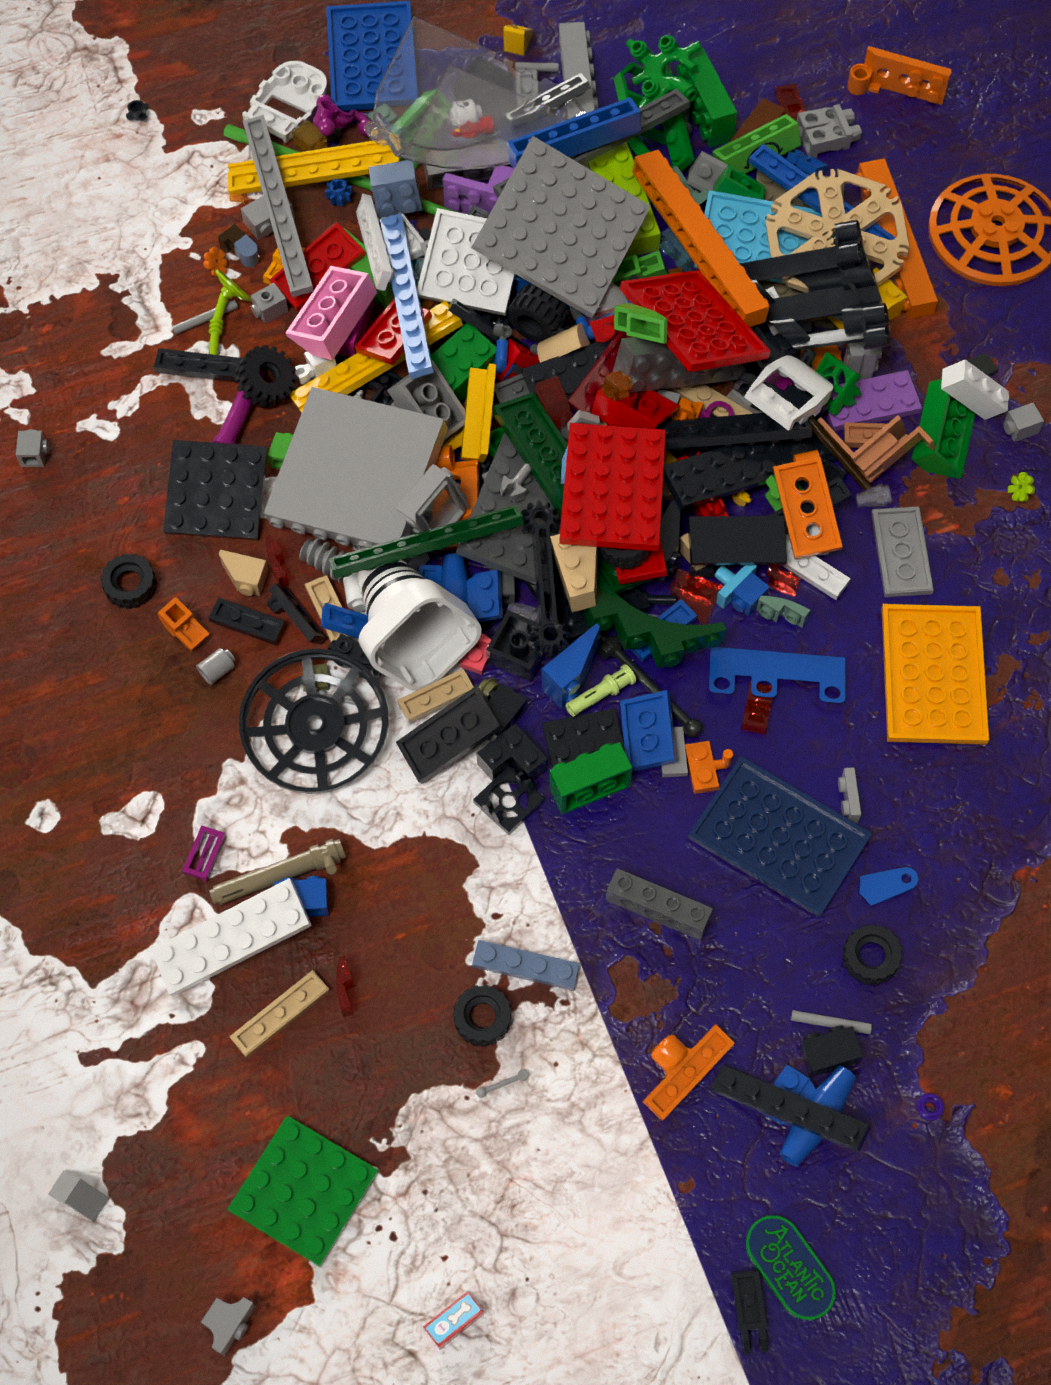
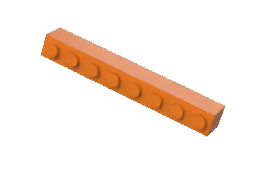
M885 158L859 163L858 173H855V175L887 185L886 189H891V194L887 197L888 199H893L896 196L899 197ZM860 187L863 202L871 196V192ZM902 206L909 252L907 257L898 256L899 259L904 260V264L901 270L893 275V283L908 297L902 311L906 312L908 319L934 314L938 299ZM887 214L876 222L880 227L897 237L893 215Z

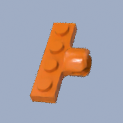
M716 1024L691 1049L687 1048L675 1035L667 1036L656 1046L651 1054L652 1059L665 1071V1077L642 1102L661 1121L664 1120L735 1043Z

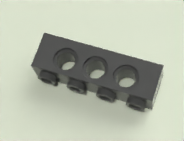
M618 868L606 891V901L700 941L713 910L709 906Z

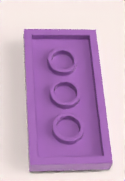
M906 370L858 380L855 385L860 388L862 394L861 396L855 395L853 397L857 401L856 404L851 406L843 404L838 415H834L827 410L825 411L831 429L838 431L843 430L844 422L876 423L894 419L897 415L904 417L921 413L922 406L910 374ZM833 391L829 401L836 399L838 393Z

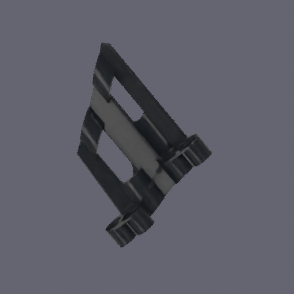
M858 220L835 223L836 238L833 239L835 246L739 263L744 267L751 281L756 284L763 298L767 299L770 307L766 320L796 350L865 342L864 350L888 347L890 345L892 326L888 316L887 305L882 301L874 271L864 251ZM791 276L803 282L809 291L808 293L772 298L758 281ZM833 317L843 321L844 329L807 334L797 322Z

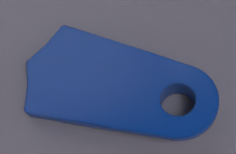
M909 867L860 876L859 894L870 906H873L915 888L918 883V875L915 870ZM903 876L910 877L911 882L904 883L901 878Z

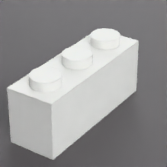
M966 359L942 370L941 389L984 420L1008 411L1009 391Z

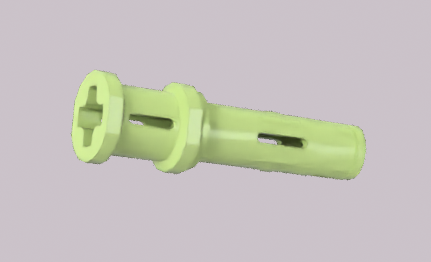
M622 665L620 670L612 675H605L602 682L567 702V711L574 717L606 696L617 695L620 689L629 684L633 685L636 683L634 672L628 665Z

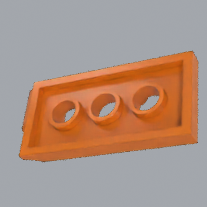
M868 46L864 64H855L851 67L847 88L855 95H862L867 91L878 94L880 88L942 105L952 69Z
M442 446L435 465L440 469L442 467L447 468L454 475L453 480H461V488L459 490L467 496L466 502L470 510L466 508V512L458 521L470 518L480 493L479 461L455 462L452 446ZM444 489L431 504L432 518L449 499V495ZM459 543L447 546L442 550H437V552L457 550Z
M818 450L793 455L794 462L774 466L775 481L794 559L841 550L843 546ZM799 480H805L809 487L807 490L800 491L795 487V483ZM809 502L813 504L814 511L804 513L801 510V505ZM810 525H816L820 529V533L816 536H810L806 532V528Z

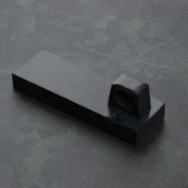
M274 583L268 589L272 596L267 601V605L273 613L280 614L285 610L309 642L321 645L327 639L323 631L287 586Z

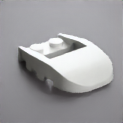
M289 61L278 66L272 72L273 76L267 81L263 80L259 85L258 93L253 95L250 100L251 108L248 113L244 111L242 114L244 120L264 115L269 133L282 138L284 143L290 141L309 126L318 109L316 105L317 98L323 94L326 95L327 80L325 75L319 69L301 61ZM274 97L306 114L296 120L267 106V103Z
M784 356L764 368L744 398L789 431L795 422L802 424L808 420V417L816 416L820 413L823 405H826L830 399L833 385L799 359L793 356ZM774 372H777L783 377L792 379L798 389L811 393L812 398L803 407L797 409L792 403L786 401L774 392L773 389L766 386L764 381Z

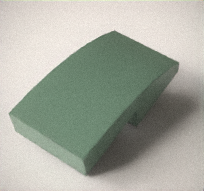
M761 596L758 599L756 609L766 619H771L777 623L780 617L783 616L789 623L797 624L802 628L807 622L810 613L808 608L800 604L772 596Z

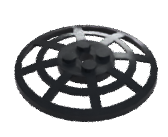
M304 649L292 652L266 666L248 687L241 703L239 714L241 742L249 760L257 771L267 780L281 788L305 794H319L338 790L364 775L382 752L389 727V710L386 698L373 674L352 657L326 649ZM312 659L332 660L344 664L351 669L343 681L330 675L314 674ZM302 661L304 676L289 681L279 690H276L266 682L280 669ZM359 674L373 688L379 701V708L366 711L360 696L351 687ZM315 682L328 683L338 688L330 698L317 694ZM305 684L306 696L301 697L294 703L285 697L292 689ZM260 689L271 698L265 710L263 726L248 727L250 707ZM346 693L354 701L358 713L343 714L339 703ZM277 704H279L288 711L285 724L271 726L274 710ZM382 717L380 738L373 754L370 756L360 750L366 736L367 721ZM314 718L322 721L321 727L316 730L308 726L309 722ZM360 723L359 733L354 745L342 738L346 725ZM287 734L293 746L283 755L276 747L272 736ZM249 737H265L269 750L278 760V763L270 771L256 757ZM335 746L346 752V755L338 761L326 765L324 752L331 750ZM303 751L314 754L316 767L302 766L292 761ZM353 757L364 764L359 771L349 778L336 784L328 785L327 772L342 767ZM288 767L300 773L316 774L318 787L296 786L284 782L277 777Z

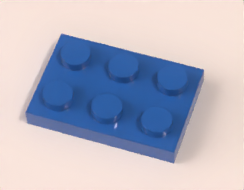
M664 690L621 700L620 707L625 754L632 766V772L676 763L677 753L670 693Z

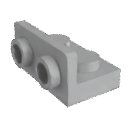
M701 152L689 170L687 184L697 190L703 191L707 189L708 192L709 190L713 191L714 182L728 164Z

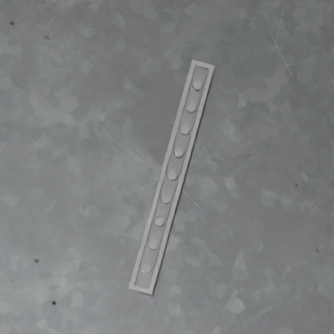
M264 115L243 120L291 296L295 297L313 292L314 289Z

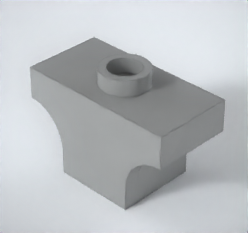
M243 1297L237 1303L227 1304L216 1298L201 1321L205 1327L213 1332L214 1342L212 1348L224 1357L236 1339L240 1340L248 1328L246 1322L256 1308L251 1301Z

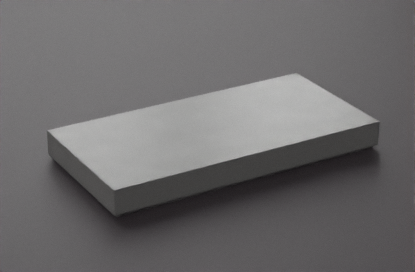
M920 507L872 509L871 516L884 597L932 594L934 590Z

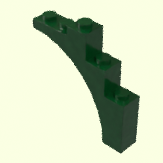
M598 568L596 606L582 610L589 628L593 627L596 623L600 626V631L614 627L624 650L639 649L648 645L658 669L666 666L674 667L681 663L684 653L690 654L698 649L718 646L723 642L726 633L723 622L706 625H685L647 615L618 596L606 583Z

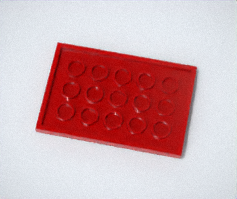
M699 270L621 281L619 289L632 304L648 308L667 319V343L665 344L689 372L769 358L771 351Z
M570 423L559 544L659 551L666 430Z

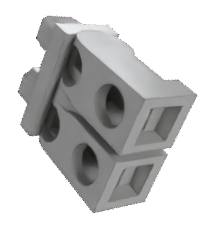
M840 104L833 105V108L827 107L798 113L796 122H798L800 140L803 142L802 145L807 156L816 158L818 153L837 151L842 148L843 150L849 149L852 141L861 138L862 130L860 126H849L855 119L852 108L842 110Z

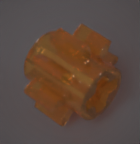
M618 370L605 375L607 380L603 383V391L607 397H613V401H617L630 396L628 391L632 388V381L627 374H622V371Z

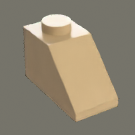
M220 550L219 556L222 566L237 591L246 596H260L269 573L266 560Z

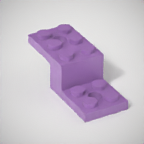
M496 164L488 184L446 173L443 178L445 207L468 214L474 204L490 213L498 200L493 191V186L509 178L514 169Z

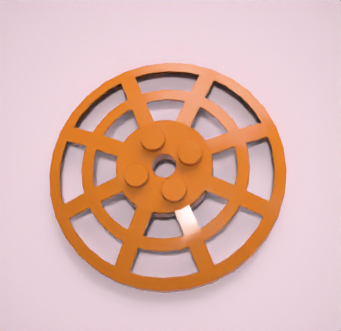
M980 174L961 179L945 189L933 205L928 224L932 247L947 267L968 280L991 286H1010L1030 281L1041 275L1051 266V251L1048 254L1039 245L1044 234V224L1051 225V217L1042 216L1038 206L1028 196L1034 194L1048 207L1050 212L1051 201L1033 185L1007 175ZM982 181L984 185L968 191L963 196L952 193L953 190L972 182ZM992 181L1010 183L1023 188V190L1018 191L1006 186L993 185ZM996 191L1007 192L1015 195V197L1010 202L998 199ZM981 192H986L988 200L980 204L969 199ZM946 199L955 202L951 212L950 223L937 226V214L942 201ZM1023 201L1026 202L1035 215H1023L1018 206ZM961 206L973 210L971 219L958 221V213ZM992 221H1000L1003 225L997 226ZM1025 223L1037 224V233L1034 239L1023 232ZM970 228L976 238L975 241L970 244L964 238L960 229ZM952 231L957 242L966 250L959 261L945 248L940 240V234ZM1018 240L1027 246L1018 252L1009 254L1008 246L1016 243ZM983 244L999 248L1000 255L987 253L979 249ZM1032 252L1043 260L1029 270L1012 274L1011 261L1022 259ZM974 256L986 261L1001 262L1002 275L983 273L971 269L967 264Z

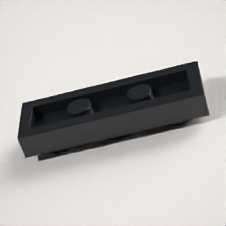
M218 598L208 617L211 623L275 646L286 626L283 620L222 598Z

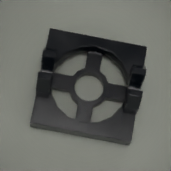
M508 766L473 799V803L503 831L510 835L544 803V798L534 790V784L531 779L526 781L522 771L516 773ZM506 783L519 785L513 792H504L499 787L501 784ZM492 792L499 798V805L495 809L490 801ZM524 792H526L528 799L525 810L518 805V798ZM505 796H512L515 798L516 804L511 808H507L502 805L501 801ZM504 811H513L518 816L507 818L503 817L502 813Z

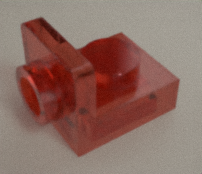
M770 565L766 574L769 577L768 586L794 597L801 578L790 571H782V565Z

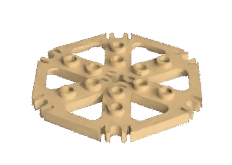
M831 169L830 177L825 178L822 175V171H819L817 180L814 172L774 201V204L771 205V211L777 214L774 216L767 214L765 219L770 257L785 255L779 250L777 231L779 229L810 239L790 253L793 254L835 246L834 238H832L833 232H835V223L858 220L864 251L868 260L884 265L875 274L878 286L899 272L901 267H903L904 260L899 259L898 256L907 257L909 252L901 201L898 203V196L893 199L887 198L891 194V189H886L887 185L837 169L838 177H835V171ZM845 183H850L868 189L871 192V196L845 214L841 186ZM814 188L818 193L821 217L796 209L790 203L807 189ZM887 214L893 215L897 231V237L894 240H888L864 232ZM791 276L782 277V282L786 283V286L808 293V287L800 280Z

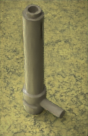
M333 839L327 840L324 845L318 846L317 844L311 846L308 851L214 885L213 889L209 890L214 904L219 903L221 905L272 886L274 882L281 881L283 878H293L315 869L319 871L326 868L327 873L334 874L337 870L335 864L340 863L341 859L346 858L339 839L335 841Z

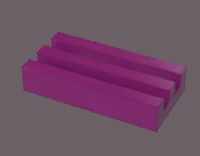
M201 825L183 867V874L187 876L192 875L194 878H201L207 882L225 841L226 834ZM209 834L195 870L191 869L205 835ZM215 837H218L205 869L201 872Z

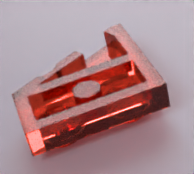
M678 569L669 587V593L677 595V601L682 599L697 614L699 624L706 625L716 605L718 592L723 588V585L702 577L690 576L689 572Z

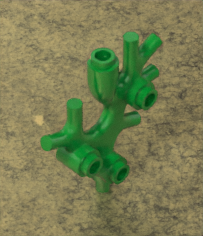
M664 35L659 40V49L661 50L659 54H653L644 41L629 39L626 42V46L630 49L636 61L640 65H644V71L632 78L635 86L643 83L642 93L645 97L638 104L640 108L675 89H678L690 102L697 97L696 87L689 81L679 76L666 77L663 71L667 64L678 61L694 73L698 69V65L690 59V56L702 49L699 41L681 48L673 36Z

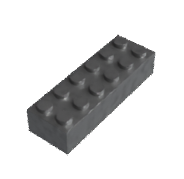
M630 337L621 339L611 377L623 394L737 380L743 371L747 372L749 362L689 372L666 344Z

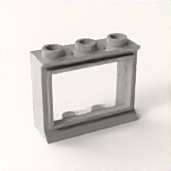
M432 464L396 507L397 511L406 516L405 521L414 527L412 529L413 533L416 534L457 522L466 512V508L470 510L466 502L467 496L459 490L461 486L453 480L454 475L447 468L442 467L440 469Z

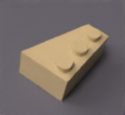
M560 534L550 536L552 553L571 611L576 612L596 606L598 547L559 544Z

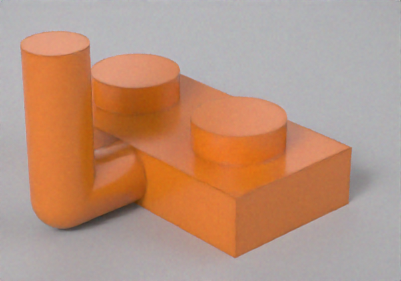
M709 741L685 744L693 793L718 790L719 783L716 770L726 769L731 766L732 750H724L722 759L713 760Z

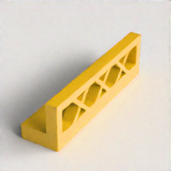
M489 363L487 370L470 368L461 460H478L484 463L488 455L496 364Z

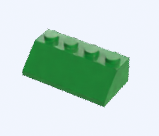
M942 379L929 382L919 425L934 441L936 448L931 450L920 440L914 446L912 460L926 472L959 479L962 478L976 413L942 390Z

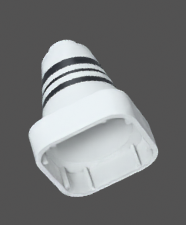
M402 559L393 564L387 563L377 566L372 570L359 571L358 583L368 623L363 627L359 635L360 647L373 668L410 690H419L440 680L478 642L481 636V625L467 604L434 581L425 579Z

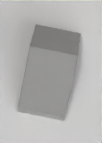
M64 1170L48 1193L49 1196L92 1222H95L109 1200V1197L90 1184Z

